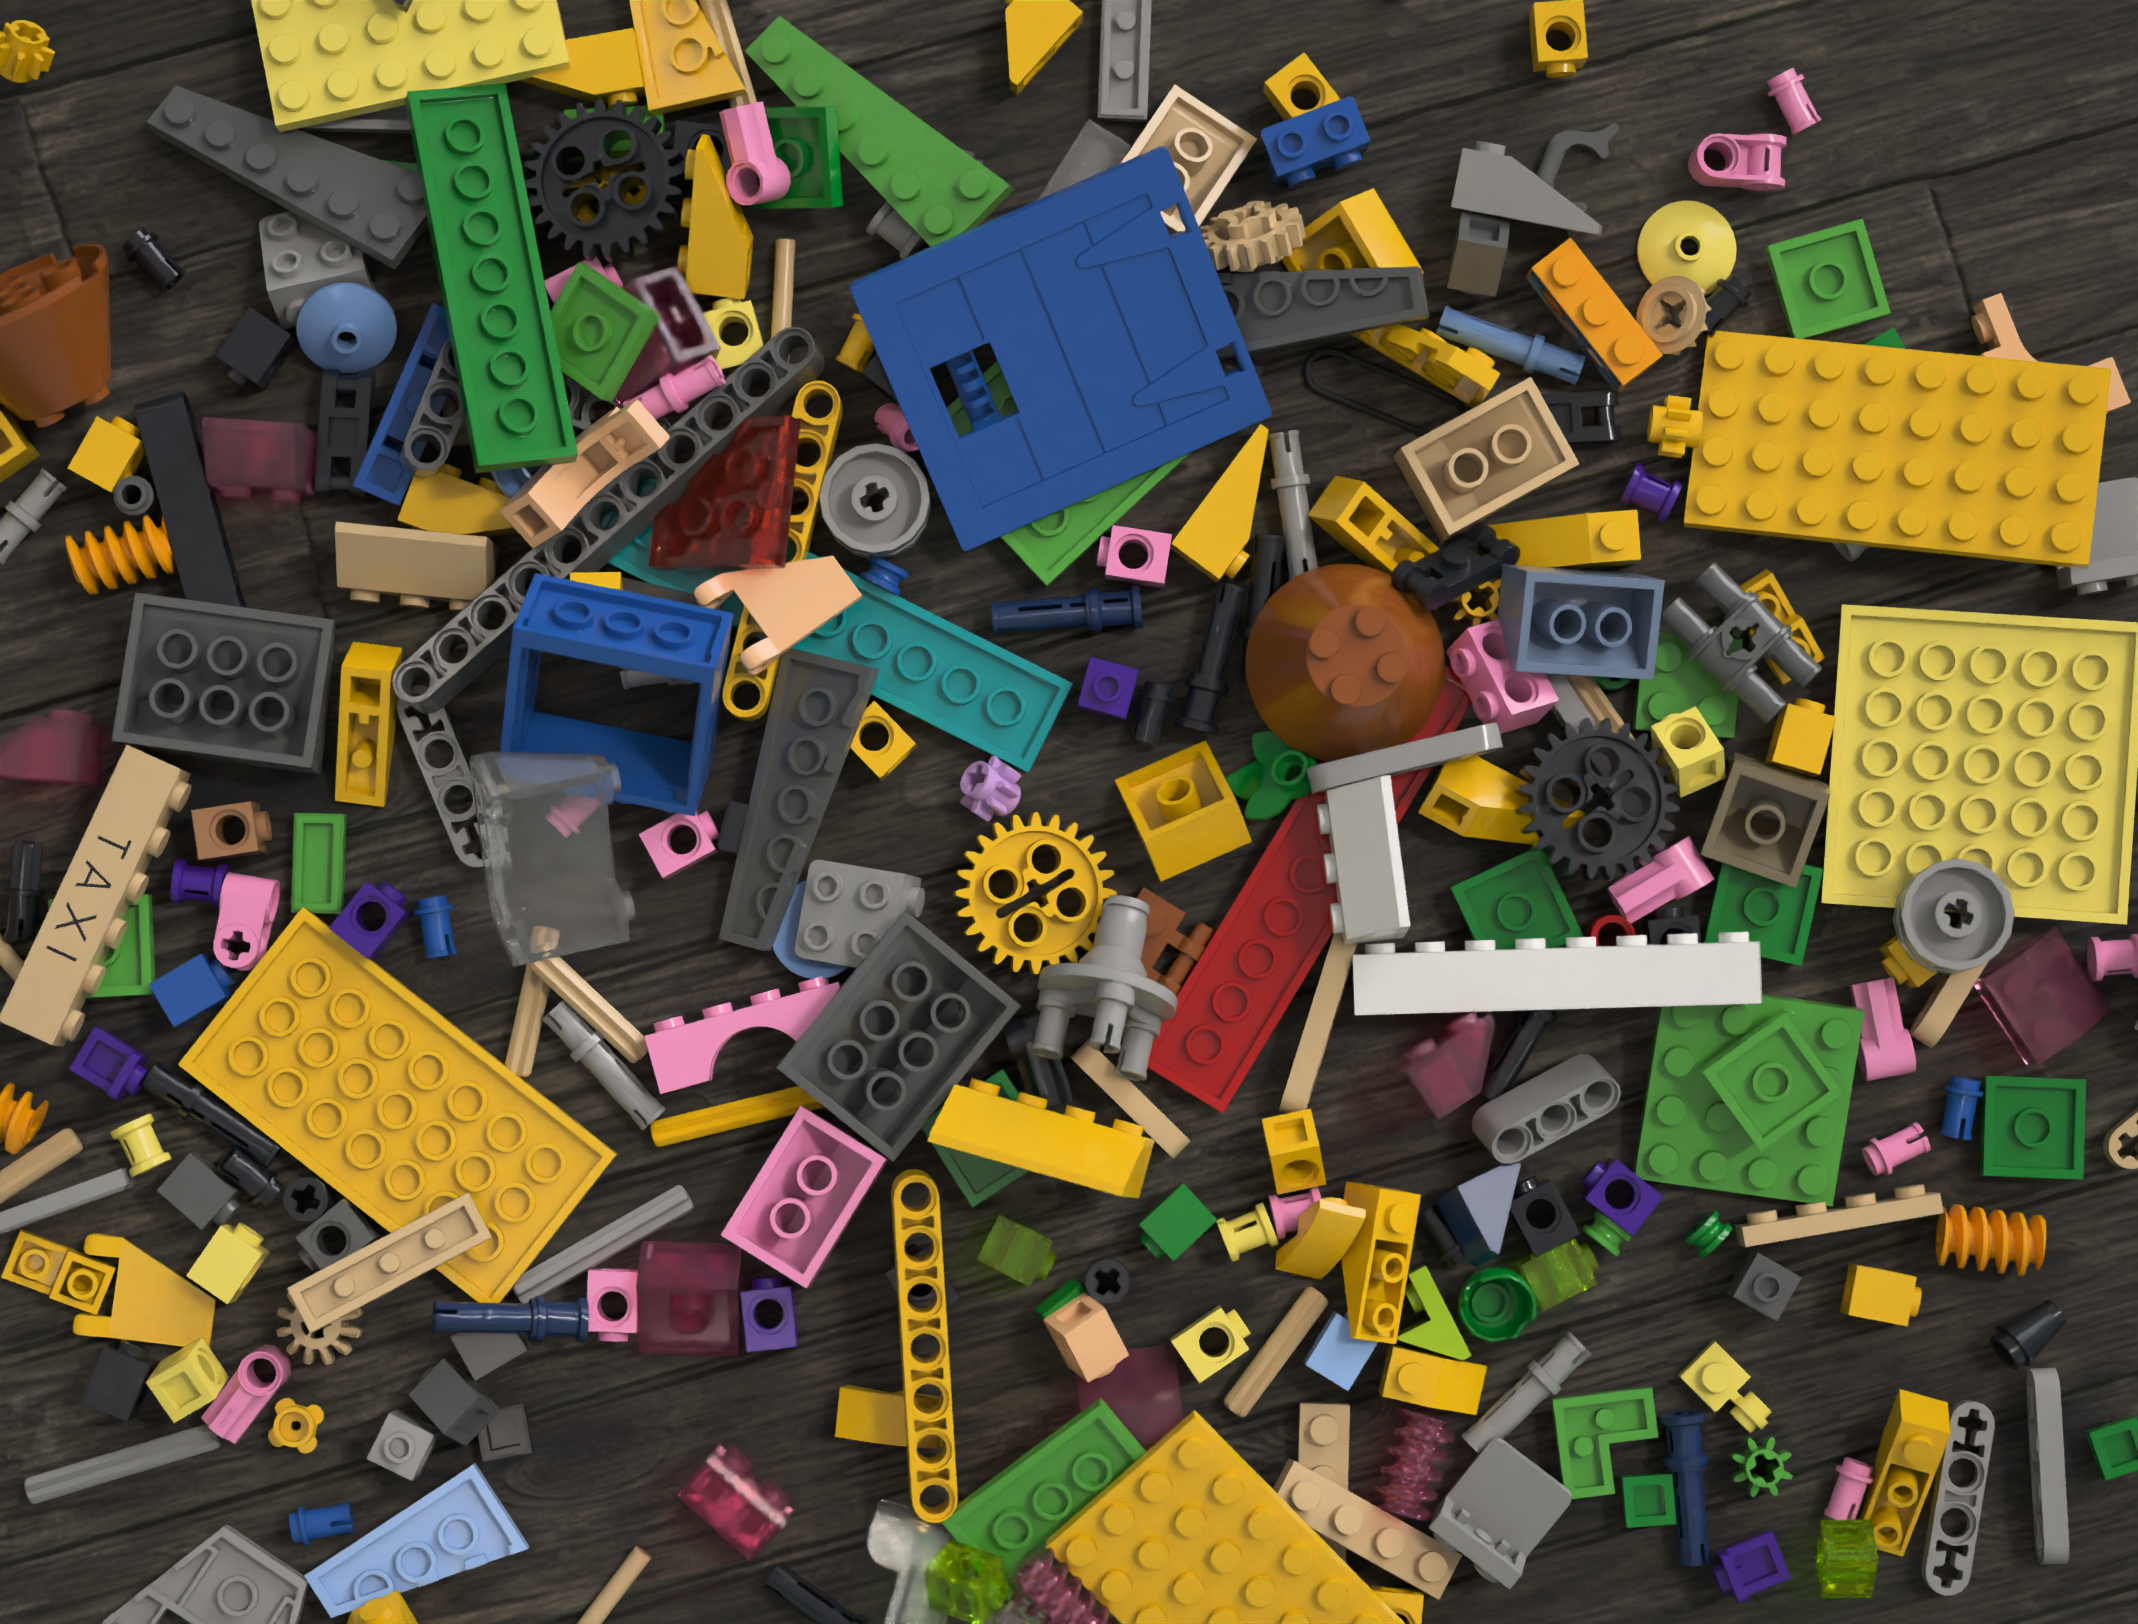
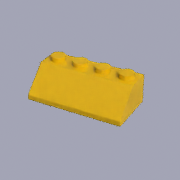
M972 1078L969 1088L954 1084L930 1131L928 1142L1130 1198H1139L1155 1142L1154 1139L1142 1136L1144 1126L1115 1119L1113 1127H1107L1093 1123L1096 1115L1094 1112L1067 1105L1064 1114L1046 1109L1048 1099L1023 1092L1018 1093L1017 1101L998 1096L1000 1086Z

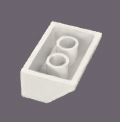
M1390 775L1327 790L1324 796L1325 804L1317 805V818L1320 834H1329L1331 853L1323 854L1326 883H1336L1338 903L1330 904L1333 933H1342L1344 945L1404 938L1410 928V919Z

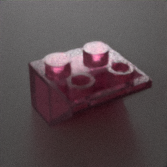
M677 266L633 279L622 287L629 294L660 314L661 317L615 396L620 406H623L622 403L626 400H631L660 384V377L668 373L675 376L704 360L708 355H711L716 360L721 350L720 344Z
M1474 1010L1472 1012H1465L1444 1026L1449 1035L1434 1043L1432 1038H1426L1403 1053L1407 1062L1398 1067V1069L1430 1118L1441 1119L1481 1092L1495 1027V1020L1490 1013H1482L1477 1016Z
M718 1445L675 1495L751 1562L789 1521L794 1512L788 1506L791 1497L771 1479L765 1484L757 1479L750 1472L754 1464L737 1448L731 1446L726 1451L722 1446Z

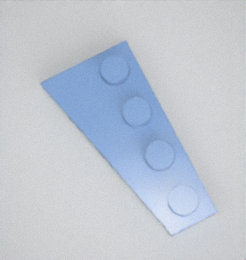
M474 1463L308 1572L304 1577L330 1617L333 1618L353 1611L374 1598L383 1597L396 1590L402 1593L416 1587H421L453 1574L487 1564L493 1560L527 1550L530 1546L477 1464Z

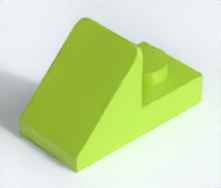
M1421 1263L1408 1270L1407 1278L1410 1283L1406 1285L1405 1296L1415 1314L1424 1310L1427 1317L1398 1331L1397 1340L1459 1360L1471 1357L1426 1265Z

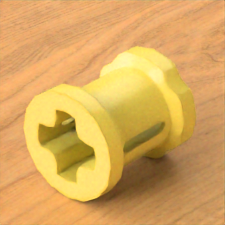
M152 1114L140 1117L110 1132L113 1140L120 1141L131 1165L128 1172L131 1178L172 1160L169 1152L163 1151L151 1126L154 1121Z
M1263 1202L1256 1204L1255 1210L1229 1221H1226L1224 1218L1216 1221L1232 1262L1239 1260L1241 1253L1268 1243L1271 1247L1279 1244Z

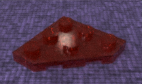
M790 415L747 417L734 431L737 438L721 455L714 453L688 481L691 487L674 505L667 503L654 517L649 567L659 571L785 568L801 420Z

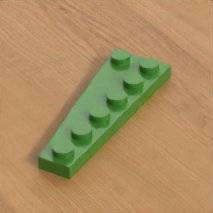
M778 16L745 50L796 106H836L839 151L930 247L978 227L1014 191L1006 181L781 16Z

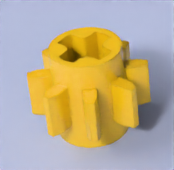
M16 20L11 24L5 23L3 31L0 32V74L3 77L14 82L25 83L32 80V78L38 80L41 71H49L55 51L47 48L50 38L40 26L26 20Z
M1668 395L1665 398L1664 406H1651L1647 426V442L1659 443L1658 455L1681 458L1685 454V447H1698L1703 413L1702 411L1690 410L1692 398Z
M1501 579L1496 580L1493 584L1488 581L1472 589L1476 594L1481 593L1483 590L1488 593L1489 598L1485 602V606L1488 609L1486 612L1481 607H1477L1474 610L1468 607L1467 602L1471 599L1470 592L1449 601L1457 603L1459 609L1452 620L1456 622L1465 617L1472 620L1471 627L1480 625L1481 620L1485 618L1489 622L1499 619L1494 610L1499 606L1498 589L1501 587Z

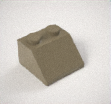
M1734 752L1715 804L1700 855L1796 888L1830 797L1829 784Z

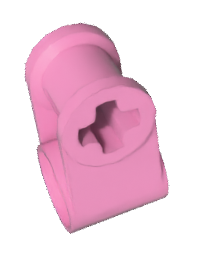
M1712 134L1705 138L1690 154L1688 161L1689 172L1695 181L1709 187H1736L1752 191L1782 190L1785 188V179L1780 177L1781 149L1786 147L1787 137L1776 134ZM1713 149L1722 154L1725 159L1723 171L1712 170L1704 162L1705 150Z
M228 872L225 876L220 894L219 918L213 942V951L216 958L223 965L239 971H251L266 954L272 923L279 904L280 882L278 880ZM243 938V941L250 943L249 953H240L238 957L237 953L231 951L232 942H241Z

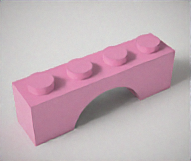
M823 976L798 983L800 993L781 998L779 989L750 996L752 1003L750 1007L733 1011L731 1002L703 1009L704 1019L689 1024L684 1023L683 1016L653 1023L656 1033L644 1037L660 1094L711 1081L717 1056L723 1046L733 1036L746 1029L770 1027L786 1033L797 1041L840 989L841 983L829 984L828 978L822 979Z

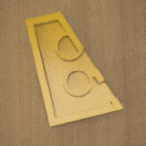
M629 0L648 110L653 116L748 94L697 0Z

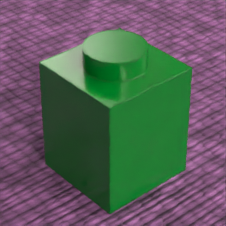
M1181 1182L1138 1222L1145 1230L1138 1238L1158 1260L1166 1253L1175 1261L1217 1219Z

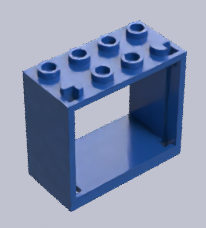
M535 573L513 627L497 777L522 781L523 784H537L562 789L572 794H586L611 799L621 804H636L661 809L668 813L676 812L695 816L714 759L734 613ZM544 651L700 683L692 743L535 711L541 652Z

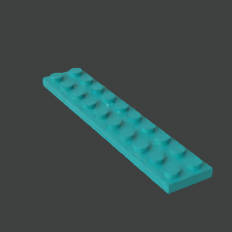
M653 478L644 481L638 489V496L645 497L652 494L657 487V479ZM687 492L613 557L608 564L646 583L694 594L695 589L699 585L722 573L753 569L763 529ZM610 512L605 515L601 521L600 529L609 530L618 523L619 512ZM780 539L771 546L770 559L778 564L788 563L794 559L797 553V546L784 539ZM808 552L806 560L821 558ZM843 569L863 598L792 648L878 668L879 673L871 693L872 696L1029 774L1073 683ZM733 592L722 603V609L726 612L734 613L732 626L738 628L744 605L735 592ZM761 635L755 636L760 640L767 638L766 636Z

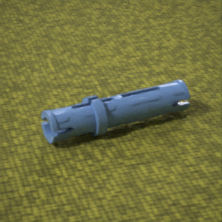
M1449 306L1445 307L1436 331V335L1522 365L1524 366L1523 371L1529 374L1536 370L1570 382L1574 386L1577 383L1586 358L1584 354L1580 355L1544 342L1545 336L1536 334L1535 338L1451 309Z

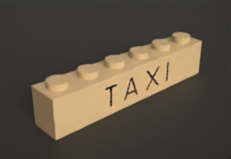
M126 745L1 1011L0 1022L53 1046L64 1047L67 1039L70 1041L75 1039L84 1022L85 1014L80 1012L87 995L88 993L94 995L105 977L106 968L101 965L109 948L116 949L124 937L128 923L123 918L131 902L137 903L146 890L149 876L144 873L152 856L158 858L167 845L170 830L165 828L174 810L180 812L188 800L192 787L187 783L191 775L190 773Z

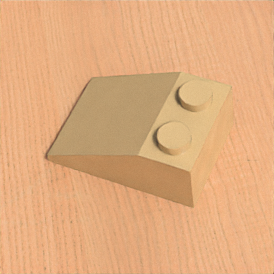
M1174 85L1121 163L1159 146H1164L1171 155L1200 227L1257 138L1177 85ZM1176 204L1160 212L1169 235L1186 230Z
M1532 377L1406 444L1393 456L1441 543L1579 465L1576 456Z

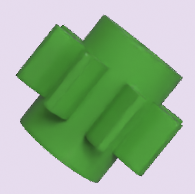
M1767 1435L1763 1445H1756L1755 1441L1750 1437H1744V1443L1747 1448L1741 1454L1730 1453L1729 1455L1733 1460L1739 1462V1471L1733 1473L1731 1479L1734 1482H1742L1745 1479L1749 1480L1747 1494L1752 1497L1757 1495L1759 1487H1766L1768 1492L1773 1496H1777L1778 1489L1775 1484L1781 1478L1789 1480L1793 1477L1784 1470L1783 1461L1788 1460L1792 1456L1791 1453L1787 1450H1781L1777 1453L1773 1452L1775 1438ZM1757 1455L1767 1460H1772L1766 1466L1768 1475L1763 1478L1755 1472H1750L1756 1466L1754 1457Z

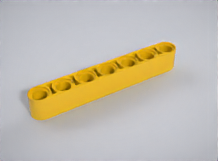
M812 381L805 384L799 390L796 397L753 568L778 565V563L770 559V549L780 539H789L797 546V553L790 562L807 559L820 507L821 487L824 475L830 467L843 414V405L838 391L825 381ZM816 395H826L833 401V408L826 417L813 418L806 412L808 400ZM804 443L816 444L821 449L819 461L809 467H802L794 461L796 448ZM801 491L809 497V505L802 514L789 515L782 510L783 498L789 492ZM745 606L743 607L722 698L725 707L736 718L743 721H753L762 717L770 706L782 655L761 673L753 676L748 673L743 666L740 655L752 637L766 635ZM744 684H753L760 691L758 704L749 710L736 708L733 702V695L736 689Z
M910 1169L903 1171L896 1177L891 1189L909 1493L916 1514L926 1522L939 1523L953 1515L958 1501L940 1201L935 1182L929 1174L922 1170ZM913 1182L923 1183L929 1189L927 1200L917 1207L907 1206L901 1200V1193L904 1187ZM919 1232L930 1236L932 1245L929 1252L924 1256L912 1257L905 1252V1241L912 1234ZM919 1283L929 1284L935 1289V1296L932 1302L924 1307H915L907 1300L909 1290ZM925 1333L936 1337L938 1346L930 1356L918 1357L911 1352V1343L918 1335ZM925 1384H933L941 1390L940 1399L930 1407H921L913 1400L916 1390ZM930 1434L941 1437L944 1440V1447L939 1454L933 1457H924L918 1453L917 1444L921 1438ZM930 1485L944 1487L947 1490V1497L944 1502L935 1507H928L922 1504L920 1495L926 1487Z

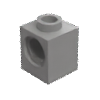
M397 1408L388 1414L367 1459L413 1481L420 1476L441 1431L437 1427Z

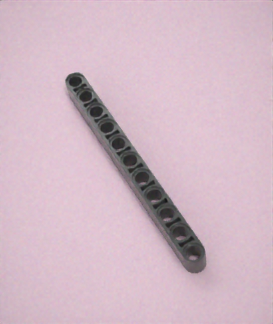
M795 326L778 332L725 379L726 383L712 390L666 431L670 438L659 450L614 478L581 508L561 532L530 550L406 659L395 671L393 677V689L397 696L417 712L424 714L435 713L448 704L511 648L513 627L526 597V587L532 581L535 573L570 580V573L598 572L789 404L805 384L815 381L819 377L825 364L824 354L811 334L805 329ZM806 347L809 349L806 358L800 363H787L789 354L796 348ZM761 380L771 381L770 388L764 395L760 397L750 396L751 388L755 383ZM723 413L733 414L732 422L728 427L723 430H713V423L719 415ZM685 446H695L694 456L689 461L681 464L675 463L676 454L680 449ZM653 478L657 479V487L652 494L645 497L638 496V489L644 481ZM610 512H619L618 523L609 530L600 529L601 521L605 515ZM578 544L582 545V551L577 560L572 563H563V555L569 547ZM497 611H506L505 622L502 626L494 630H488L489 618ZM467 643L468 652L465 658L458 663H451L450 656L454 648L460 644ZM429 676V689L423 695L413 697L414 684L422 677Z

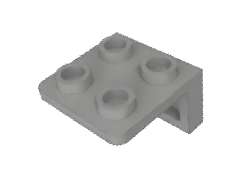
M291 211L266 216L260 220L259 231L267 293L283 330L296 327L297 316L302 304L312 293L326 285L338 282H353L375 290L365 263L364 252Z
M2131 477L2098 483L2088 569L2055 566L2059 590L2077 587L2078 596L2108 591L2107 582L2125 579L2127 588L2138 586V478Z
M814 860L808 869L795 943L796 955L803 959L857 968L904 910L914 918H918L921 915L925 901V891L923 888H920L922 878L903 873Z
M1493 1438L1436 1506L1429 1529L1434 1532L1435 1539L1444 1548L1454 1553L1460 1551L1472 1560L1475 1569L1485 1579L1492 1583L1500 1582L1508 1589H1511L1523 1573L1527 1556L1570 1505L1572 1494L1568 1488L1501 1438Z

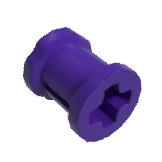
M1637 463L1618 502L1623 505L1630 502L1655 514L1656 521L1664 523L1683 484L1678 481H1674L1672 484L1645 472L1644 465Z
M177 859L171 880V900L173 903L179 904L184 899L212 902L214 908H219L222 885L225 876L230 872L229 865L219 864L217 868L188 865L186 860Z

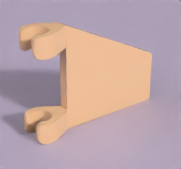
M834 556L722 573L702 583L694 591L698 604L701 607L711 609L717 608L735 592L767 636V638L745 649L740 655L743 666L752 676L761 673L784 652L863 598Z

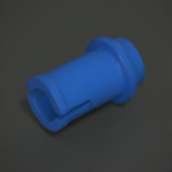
M446 895L418 899V910H413L414 915H419L425 959L457 954L449 909H453V904L448 905Z
M1951 1075L1950 1084H1944L1943 1089L1948 1090L1942 1126L1939 1129L1940 1135L1971 1140L1978 1097L1984 1096V1092L1980 1091V1080Z
M345 1501L341 1504L305 1510L304 1506H299L298 1512L289 1513L293 1542H303L305 1546L311 1545V1540L344 1533H355L353 1515H350V1512H352L350 1502Z

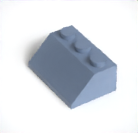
M1503 564L1498 618L1512 670L1516 672L1654 680L1665 580L1637 573Z

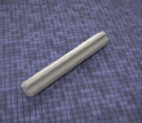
M677 1185L523 1273L513 1286L516 1296L522 1303H528L529 1299L535 1296H544L686 1215L694 1208L689 1194L682 1185Z
M203 1424L27 1478L24 1481L26 1495L30 1503L37 1504L219 1448L221 1446L220 1436L209 1429L207 1424Z

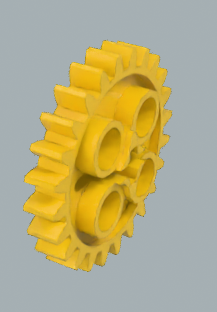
M1033 812L1026 827H1024L1018 815H1013L1010 819V831H1006L998 822L992 824L995 839L991 841L981 834L978 835L976 840L982 849L980 854L971 851H965L963 854L973 864L971 870H957L955 874L961 879L968 881L967 888L953 891V896L967 899L968 906L955 912L956 916H971L973 921L964 930V935L980 933L982 938L976 950L982 952L991 946L995 948L992 963L995 965L1002 962L1006 956H1010V967L1013 972L1019 971L1024 960L1028 961L1031 974H1039L1042 961L1046 960L1048 966L1059 964L1060 956H1064L1070 963H1078L1075 948L1079 946L1088 952L1092 949L1093 944L1088 936L1090 933H1096L1097 921L1103 913V899L1108 898L1109 895H1117V891L1103 888L1102 881L1113 876L1114 871L1099 870L1097 866L1107 855L1106 852L1090 854L1088 848L1092 844L1094 836L1088 835L1079 841L1075 839L1078 824L1075 822L1068 825L1064 831L1059 830V815H1052L1047 825L1042 826L1039 813ZM1040 845L1050 847L1056 856V864L1053 870L1046 874L1037 871L1032 864V854ZM1067 869L1073 871L1072 878L1041 895L1043 902L1041 906L1036 902H1028L1003 918L997 917L996 912L999 908L1029 892L1027 885L1029 881L1033 885H1040L1050 881ZM997 870L1009 873L1013 880L1011 894L1003 899L995 897L990 892L988 886L991 875ZM1066 888L1076 891L1081 900L1079 911L1071 917L1061 914L1056 904L1059 893ZM1023 913L1032 915L1038 923L1036 936L1028 942L1019 940L1013 930L1016 918Z

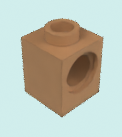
M248 801L191 810L198 860L209 862L266 853L265 841L272 839V830L268 812L260 811L259 803ZM239 817L244 822L245 835L240 842L230 845L223 837V826L230 818Z

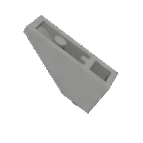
M1476 141L1475 150L1462 149L1451 204L1452 208L1601 236L1603 229L1601 224L1515 158L1505 156L1506 146Z

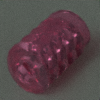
M1397 1408L1396 1414L1408 1423L1407 1427H1392L1390 1433L1402 1441L1401 1446L1385 1447L1384 1452L1392 1457L1396 1464L1379 1467L1378 1471L1391 1481L1389 1485H1376L1373 1487V1491L1385 1500L1384 1504L1375 1506L1413 1519L1428 1521L1432 1518V1513L1421 1502L1437 1500V1492L1426 1484L1427 1482H1440L1443 1480V1473L1435 1468L1432 1463L1447 1462L1449 1460V1454L1441 1449L1438 1444L1454 1442L1455 1435L1443 1427L1444 1424L1453 1423L1412 1409Z
M1044 1546L1030 1554L1016 1567L1009 1578L1010 1584L1015 1582L1018 1585L1011 1596V1600L1014 1603H1018L1027 1597L1031 1599L1024 1614L1029 1618L1041 1611L1045 1614L1039 1624H1115L1116 1622L1115 1617H1109V1608L1105 1604L1095 1603L1096 1594L1092 1590L1081 1589L1082 1580L1079 1576L1067 1575L1069 1572L1068 1565L1064 1561H1054L1055 1552L1051 1547L1046 1548Z

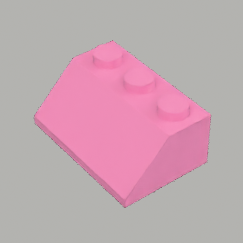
M800 1106L724 1228L721 1236L801 1286L808 1288L813 1283L889 1158L842 1128Z

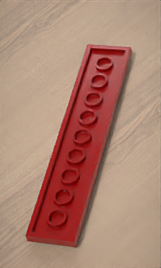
M1445 665L1441 693L1432 714L1420 731L1406 743L1455 732L1472 704L1460 678L1447 665ZM1320 760L1317 765L1327 762ZM1433 767L1391 777L1397 826ZM1310 792L1304 797L1295 800L1178 993V1006L1175 1017L1169 1021L1162 1022L1159 1038L1153 1040L1148 1068L1221 1113H1224L1333 933L1330 904L1338 903L1336 883H1326L1323 854L1331 853L1329 834H1320L1317 818V805L1325 804L1324 796L1326 792L1312 794Z

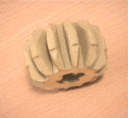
M290 1293L287 1294L289 1301L296 1309L290 1307L278 1309L277 1315L283 1319L291 1320V1325L277 1329V1335L285 1337L293 1334L295 1340L286 1348L290 1355L298 1352L304 1346L306 1347L303 1355V1362L310 1365L314 1363L319 1351L324 1364L328 1365L335 1362L334 1348L343 1355H348L352 1352L351 1344L344 1336L358 1338L362 1335L361 1328L349 1325L350 1319L363 1315L361 1308L323 1329L324 1336L318 1335L320 1329L312 1334L309 1332Z

